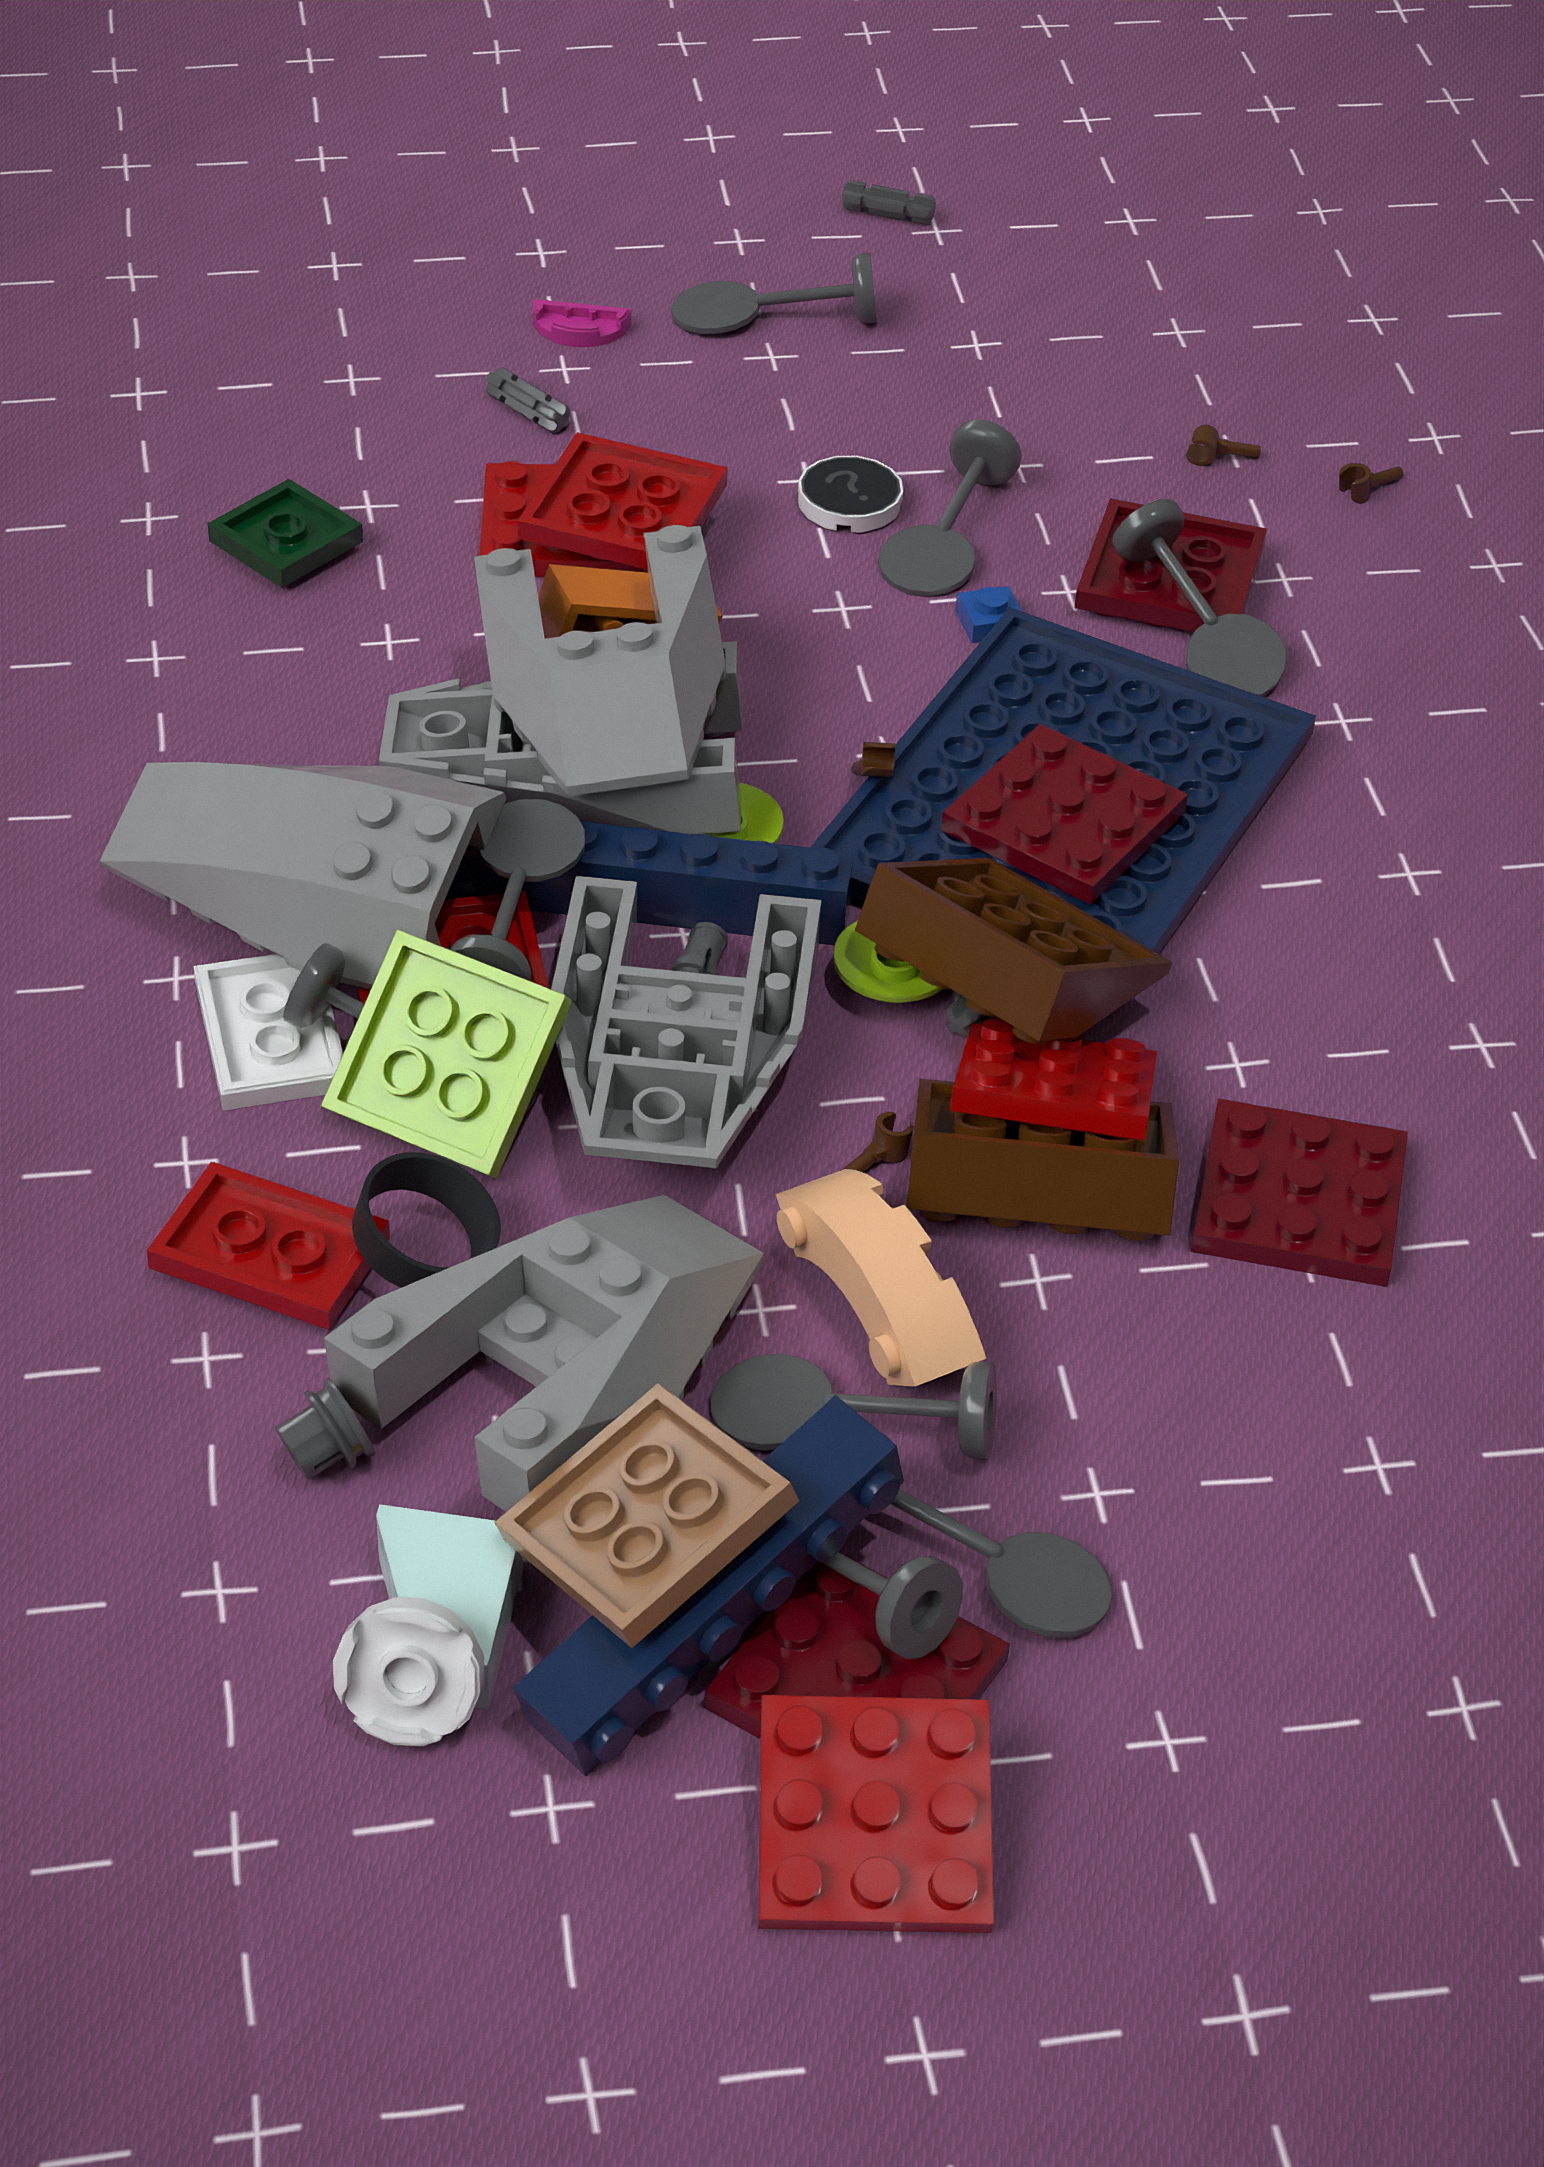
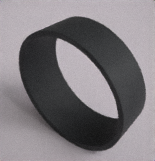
M405 1152L381 1160L368 1173L353 1214L352 1232L356 1246L364 1260L377 1274L388 1282L402 1288L449 1267H437L416 1261L395 1248L382 1235L371 1215L369 1201L384 1192L393 1190L414 1191L427 1195L446 1206L460 1220L468 1234L471 1244V1258L497 1248L501 1235V1223L496 1205L486 1188L471 1173L456 1163L428 1153Z

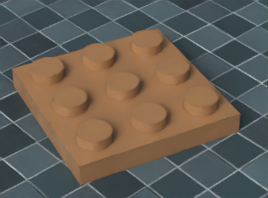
M657 1383L494 1523L505 1542L627 1645L633 1648L796 1505L799 1499L791 1482Z

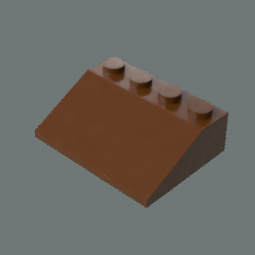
M991 858L878 863L854 930L876 943L874 949L880 955L895 961L908 962L921 970L919 976L925 982L936 987L953 989L966 997L965 1004L970 1009L986 1016L1003 1019L1013 1025L1012 1033L1015 1036L1036 1045H1046L1049 1040L1079 1036L1169 974L1173 963Z
M919 1079L907 1199L908 1209L919 1210L921 1216L937 1221L955 1220L960 1214L985 1217L987 1223L1007 1228L1019 1227L1023 1225L1024 1221L1050 1223V1227L1053 1230L1067 1234H1083L1088 1232L1090 1227L1115 1230L1116 1235L1135 1241L1151 1240L1155 1234L1170 1236L1179 1167L1172 1103L1150 1102L1145 1141L950 1111L954 1082Z

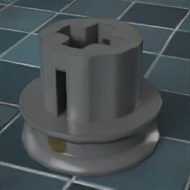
M329 1377L325 1379L322 1390L317 1393L309 1390L304 1392L310 1406L275 1427L281 1441L307 1480L342 1458L347 1466L353 1469L356 1465L357 1457L362 1454L366 1456H374L376 1454L357 1417Z

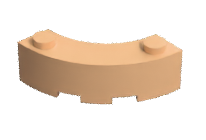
M843 1169L776 1194L781 1209L777 1213V1224L784 1242L794 1249L796 1257L807 1259L820 1267L845 1295L870 1339L869 1352L872 1362L879 1374L886 1378L888 1385L915 1387L969 1366L974 1362L986 1359L978 1332L953 1277L942 1280L926 1256L931 1248V1239L905 1205L892 1209L879 1196L883 1194L882 1183L866 1173L852 1169Z

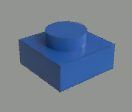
M1009 586L984 587L980 590L957 593L955 611L971 643L981 642L1009 607L1019 611L1022 610Z

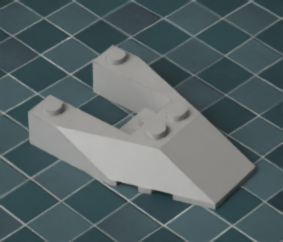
M671 525L657 532L644 533L650 591L657 623L645 624L634 622L623 625L619 629L590 633L570 631L560 637L547 639L544 638L531 549L516 551L503 548L494 550L488 555L474 557L494 705L499 712L505 711L513 720L514 731L522 741H530L536 748L539 762L568 797L689 780L704 739L703 726L706 717L713 714L717 703L716 690L719 681H724L727 675L709 564L700 526Z
M737 641L722 642L727 675L724 681H719L716 690L717 703L713 714L706 717L703 726L704 735L719 736L727 732L742 731L743 696ZM460 678L389 695L379 755V766L398 767L505 792L506 796L504 804L520 799L547 800L563 805L574 813L579 820L590 823L634 828L644 827L652 830L705 834L708 836L740 831L741 792L735 738L703 740L689 780L568 797L539 762L536 748L530 741H522L514 731L513 720L505 711L499 712L496 709L491 681L461 688Z
M576 876L551 990L564 994L573 1000L556 1039V1044L584 1155L717 1168L803 1036L812 998L818 958L821 900L760 894L746 978L631 967L637 929V882Z
M666 1195L569 1217L371 1301L324 1337L330 1379L351 1409L381 1429L479 1351L536 1386L474 1437L481 1494L484 1498L507 1512L657 1383L681 1401L684 1400V1387L697 1365L703 1367L713 1350L714 1336L725 1318L731 1319L764 1264V1253Z

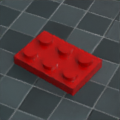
M212 1161L147 1249L149 1269L330 1330L371 1268L360 1254L354 1241L352 1232L354 1208ZM372 1215L376 1226L389 1241V1220Z

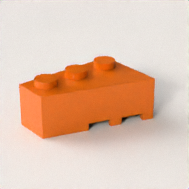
M549 564L538 595L545 639L560 637L570 631L590 633L619 629L623 625L634 622L645 624L657 623L648 573ZM716 605L718 623L720 625L723 615Z

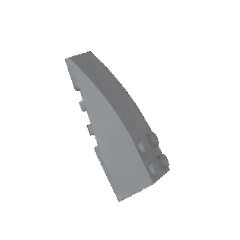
M209 762L146 763L100 859L102 868L165 901L171 898L190 908L192 915L211 925L215 921L238 933L241 940L261 951L267 948L284 957L287 965L299 971H302L318 947L323 943H329L342 951L344 955L345 968L340 982L371 990L397 929L441 946L434 924L468 845L486 848L506 801L505 792L393 766Z

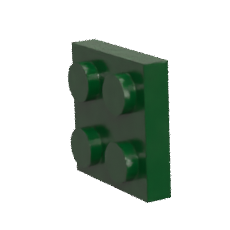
M290 479L283 481L207 523L208 536L211 543L281 588L363 542V529L360 522Z

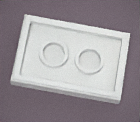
M278 954L193 966L196 989L223 1111L326 1095L343 1056L331 1004L327 1005L321 1016L312 1025L305 1028L295 1027L284 1021L283 1018L286 1002L301 971L287 965L285 958Z

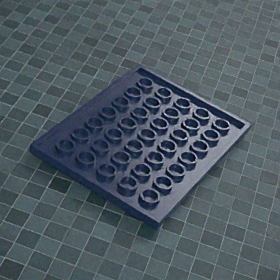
M1009 607L896 743L894 777H868L811 845V848L854 852L851 896L864 901L878 863L991 858L1159 954L1312 736L1316 715ZM1039 724L1058 731L1073 740L1109 755L1115 760L1188 794L1186 812L1091 905L941 831L943 811Z

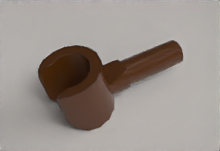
M1201 425L1194 430L1192 442L1195 444L1189 445L1186 454L1190 463L1205 466L1213 462L1216 454L1259 458L1261 446L1221 439L1214 427Z
M1350 463L1343 466L1339 472V490L1345 492L1351 489V499L1358 504H1362L1369 500L1370 489L1401 479L1403 477V470L1398 466L1377 473H1371L1368 466L1364 464Z
M863 741L862 758L852 764V772L855 775L893 778L896 743Z
M894 1112L880 1114L876 1120L871 1144L843 1169L865 1172L879 1161L887 1163L903 1161L908 1155L914 1126L911 1125L901 1132H894L896 1114Z

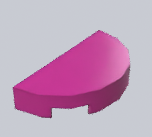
M535 299L533 300V325L543 337L555 343L572 347H595L611 343L625 335L631 326L632 309Z

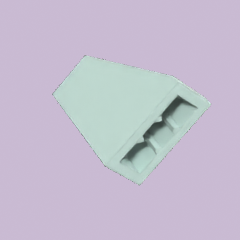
M379 1504L376 1515L379 1562L389 1599L394 1597L425 1598L451 1609L473 1630L484 1654L485 1684L475 1708L489 1710L523 1571V1556L504 1541L494 1523L495 1520Z

